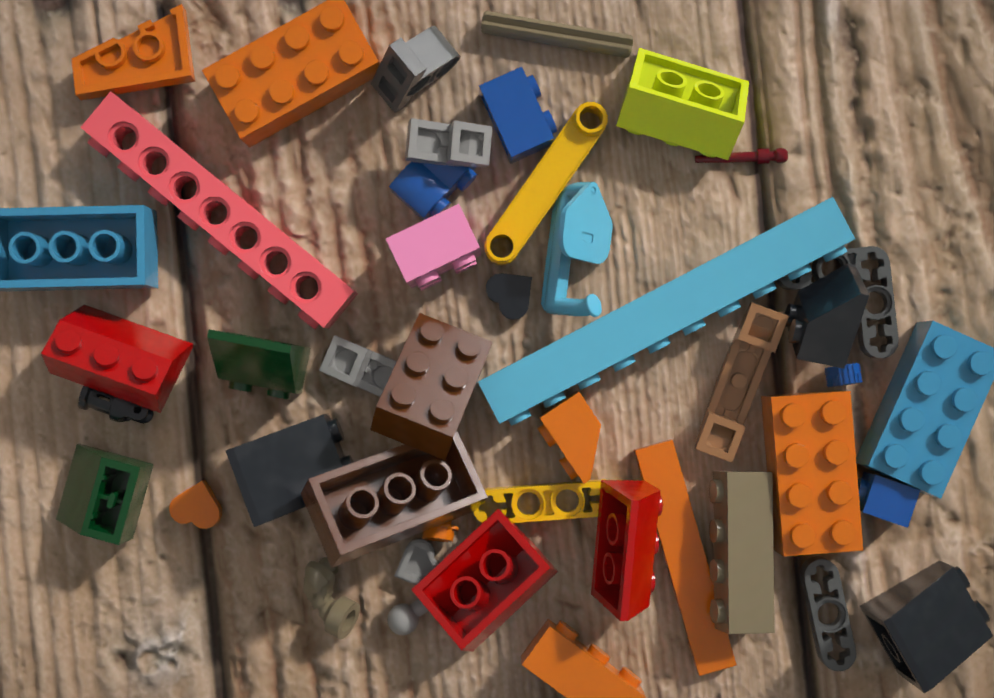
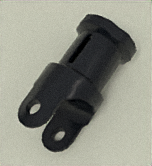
M83 386L79 395L78 407L80 409L88 410L91 408L108 414L110 420L115 422L133 420L145 424L150 422L154 416L153 410ZM99 397H105L107 399H110V401L103 400Z

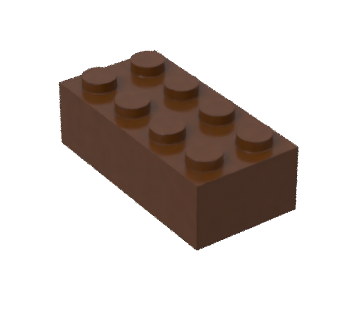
M458 431L445 460L403 444L309 478L301 492L331 568L472 513L488 498Z

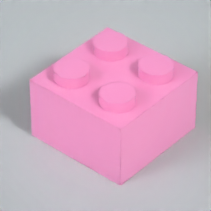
M459 204L386 238L406 283L411 288L418 286L421 291L442 281L440 275L451 269H454L456 274L472 268L477 265L476 258L481 256L480 246Z

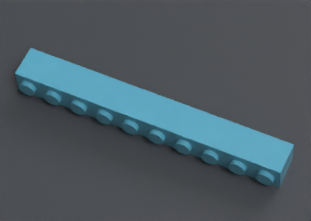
M831 197L478 381V384L499 424L508 420L510 425L513 426L531 416L529 408L541 402L547 408L566 398L564 390L576 384L582 390L601 380L598 373L612 366L614 371L617 372L636 362L633 354L645 348L651 354L669 345L671 342L668 336L681 329L686 336L704 327L706 324L703 318L717 311L719 317H723L741 307L739 299L751 293L757 299L775 290L774 281L785 275H788L790 281L810 272L812 269L809 263L823 256L825 262H828L848 252L845 244L855 240V237L834 197Z

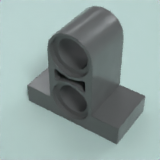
M431 26L407 42L400 38L390 44L371 85L393 112L396 113L408 104L412 95L452 69L461 56L436 26Z

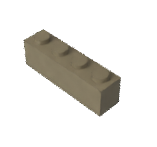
M713 471V480L709 484V498L714 508V519L710 521L709 525L710 540L714 543V559L711 560L709 567L710 578L714 583V599L710 603L711 620L715 623V629L727 634L775 633L772 472Z

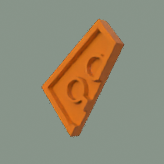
M180 4L170 9L171 14L155 22H152L150 19L138 25L139 30L119 40L112 38L72 58L75 95L82 101L106 97L110 91L118 95L195 82L187 13L184 6Z

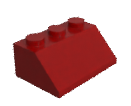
M84 304L59 320L41 352V356L50 374L161 413L193 349V343Z
M601 480L591 595L619 621H629L648 608L650 605V595L655 589L653 564L654 555L657 554L659 549V537L656 532L658 516L661 515L663 510V500L660 495L661 490L641 480Z
M497 509L411 590L461 651L473 652L557 574L558 570L535 544L500 509Z

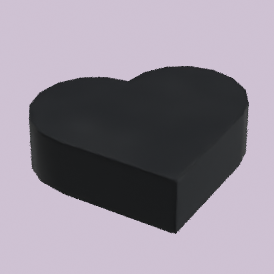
M501 273L491 276L487 281L486 293L490 300L499 304V310L505 318L518 320L527 313L532 277Z

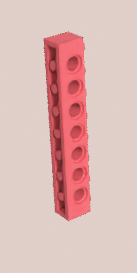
M111 91L80 127L91 136L87 141L90 146L105 157L111 152L121 161L117 167L135 182L140 177L151 185L147 192L164 206H167L169 202L173 203L181 210L177 215L180 220L195 231L199 227L207 231L211 235L207 241L225 256L229 251L241 259L237 266L254 280L259 276L263 277L271 284L267 291L285 305L289 300L301 309L297 315L315 330L319 325L330 329L358 295L355 290ZM135 132V144L130 149L124 150L122 147L124 137L129 133ZM159 157H165L166 168L162 173L154 175L152 172L153 162ZM189 181H195L197 185L195 195L190 199L184 200L181 195L182 187ZM225 205L227 209L226 219L222 223L214 225L211 221L213 209L217 206ZM247 230H255L257 233L256 244L250 249H243L240 243L242 234ZM284 254L288 260L287 268L283 273L275 275L270 269V262L274 256ZM313 278L318 284V292L313 298L304 299L300 294V285L304 280Z

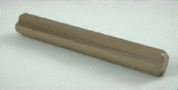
M485 11L482 17L481 31L488 35L623 58L629 57L632 51L633 37L627 34L492 11Z

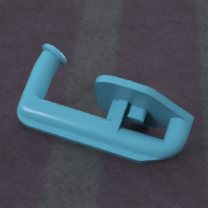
M576 182L568 185L563 189L553 207L541 305L549 314L566 316L591 315L593 317H598L601 314V302L594 294H589L585 299L566 298L571 259L601 264L606 260L610 251L613 224L599 187L595 182Z

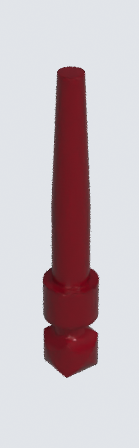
M769 148L756 149L754 152H732L729 160L698 155L695 156V163L756 162V164H769L770 161L784 163L788 160V151L784 148H777L774 151H769Z

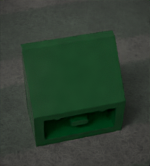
M77 444L56 520L80 535L116 545L133 539L154 464L87 445Z

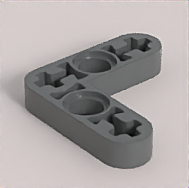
M879 247L847 249L848 252L835 259L840 263L841 267L847 263L856 265L863 282L871 281L869 269H862L861 261L867 260L868 254H870L871 260L878 261V268L872 269V281L881 279V285L868 286L866 289L868 293L876 292L880 294L884 301L882 310L877 314L868 312L866 308L864 310L857 331L860 350L870 358L881 359L889 357L896 351L899 341L889 257ZM823 256L814 260L812 264V274L815 281L824 277L821 270L824 261ZM812 274L796 278V283H792L789 277L785 276L776 280V283L785 290H801L813 283L811 282ZM885 318L886 324H878V334L881 337H886L887 344L881 345L880 352H878L877 346L870 345V338L876 337V325L867 326L866 320Z

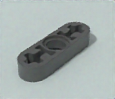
M819 556L811 557L802 564L800 579L816 653L820 661L829 669L845 671L856 660V647L838 568L831 561ZM817 566L828 571V575L824 576L822 581L824 589L829 593L833 591V595L822 594L819 583L811 579V575L816 574ZM814 594H822L815 598L813 596ZM825 603H833L838 609L837 618L829 624H823L818 619V610ZM822 632L834 633L837 644L845 648V651L839 653V660L836 661L832 656L827 655V652L833 650L832 638L827 634L822 636Z

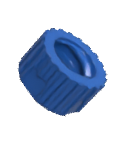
M859 363L846 364L845 369L838 367L825 368L828 388L863 382Z

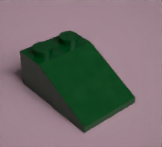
M208 330L207 340L218 379L229 381L228 388L252 392L253 386L268 388L267 396L290 400L291 393H302L311 348L237 333Z

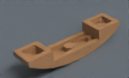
M750 302L717 377L695 444L696 450L731 463L733 462L746 429L744 425L770 355L772 352L775 353L789 318L788 315Z

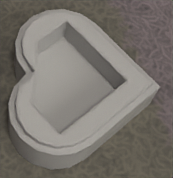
M421 537L410 541L394 576L417 585L440 563L434 558L435 549L433 544Z

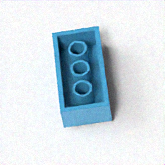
M145 205L0 208V291L158 288L156 210Z
M933 320L917 322L859 450L856 463L901 484L918 489L923 494L941 499L994 381V348Z

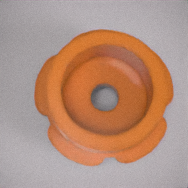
M451 520L424 531L422 539L437 542H453L454 531H458L459 528L451 525Z

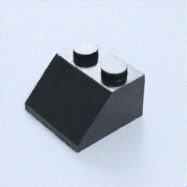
M847 263L797 292L794 304L789 303L787 305L785 315H788L789 318L785 327L788 328V342L793 345L796 359L845 369L870 296L856 265Z

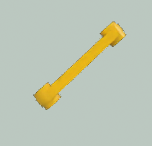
M586 102L574 111L487 236L484 251L492 263L507 265L516 259L601 137L608 123V115L600 104ZM587 112L594 113L599 117L600 125L597 128L588 129L581 124L580 116ZM495 239H508L513 246L511 254L504 258L495 256L490 249Z

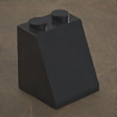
M329 413L323 414L226 450L254 527L306 507L301 492L309 478L354 462L351 455L345 456L340 442L344 440V434L337 418L331 420Z
M940 560L860 605L862 612L897 673L923 693L934 688L993 637L986 624L990 621L989 615L977 600L973 601L967 591L970 583L964 572L958 566L954 567Z

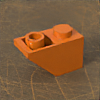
M576 391L540 415L539 418L543 424L537 429L549 447L555 444L558 445L565 456L559 462L571 480L578 476L583 484L591 479L601 423L580 392Z

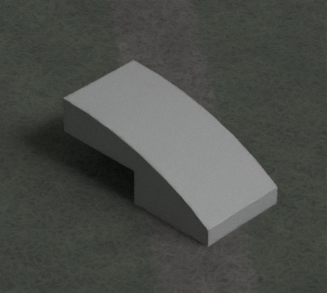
M411 118L408 122L405 161L450 166L488 167L492 126L455 120L451 124Z
M334 335L319 371L381 397L397 361Z

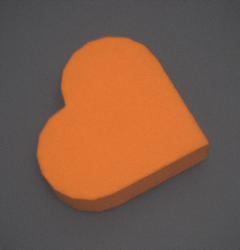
M206 480L200 481L176 496L169 505V512L174 521L180 524L192 522L201 529L215 526L222 517L221 505Z

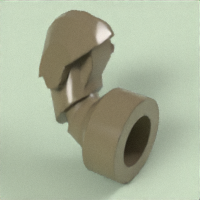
M327 557L321 558L319 563L310 561L305 568L303 592L312 603L313 610L318 608L319 616L325 624V631L338 639H344L356 624L360 613V605L345 596L337 600L332 598L331 595L333 594V585L335 583L334 575L338 572V566L331 568Z

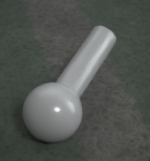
M419 599L410 605L398 604L388 614V626L395 634L408 635L416 629L419 617L428 610Z

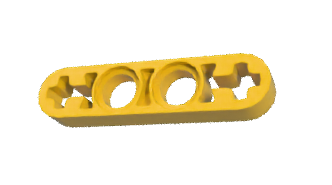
M606 479L589 480L585 484L582 481L494 487L484 490L487 496H493V500L496 503L506 502L504 494L513 493L511 507L514 516H507L513 523L598 517L599 501H590L591 510H584L585 498L582 488L590 487L588 491L589 496L600 495L601 480ZM566 489L574 491L578 496V504L571 511H563L556 504L557 495ZM529 492L537 495L540 505L536 512L524 514L518 509L517 501L523 493ZM479 507L473 512L477 520L482 523L489 518L486 510H479ZM498 508L506 515L507 508Z

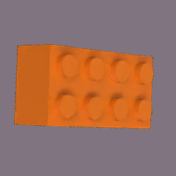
M327 0L204 68L202 72L239 138L250 148L372 80L380 63L345 0Z
M835 390L761 396L767 472H772L773 550L784 557L863 551L851 391Z

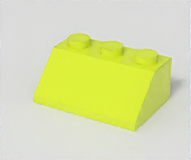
M639 48L616 126L624 128L635 135L643 134L660 139L671 146H682L699 151L707 157L729 160L745 121L749 81Z

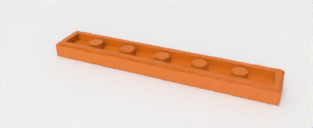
M669 439L634 449L642 480L661 490L663 510L661 515L658 516L657 533L696 671L699 676L737 666L728 634L715 629V623L712 622L710 617V603L714 599V583L710 578L708 562L673 440Z

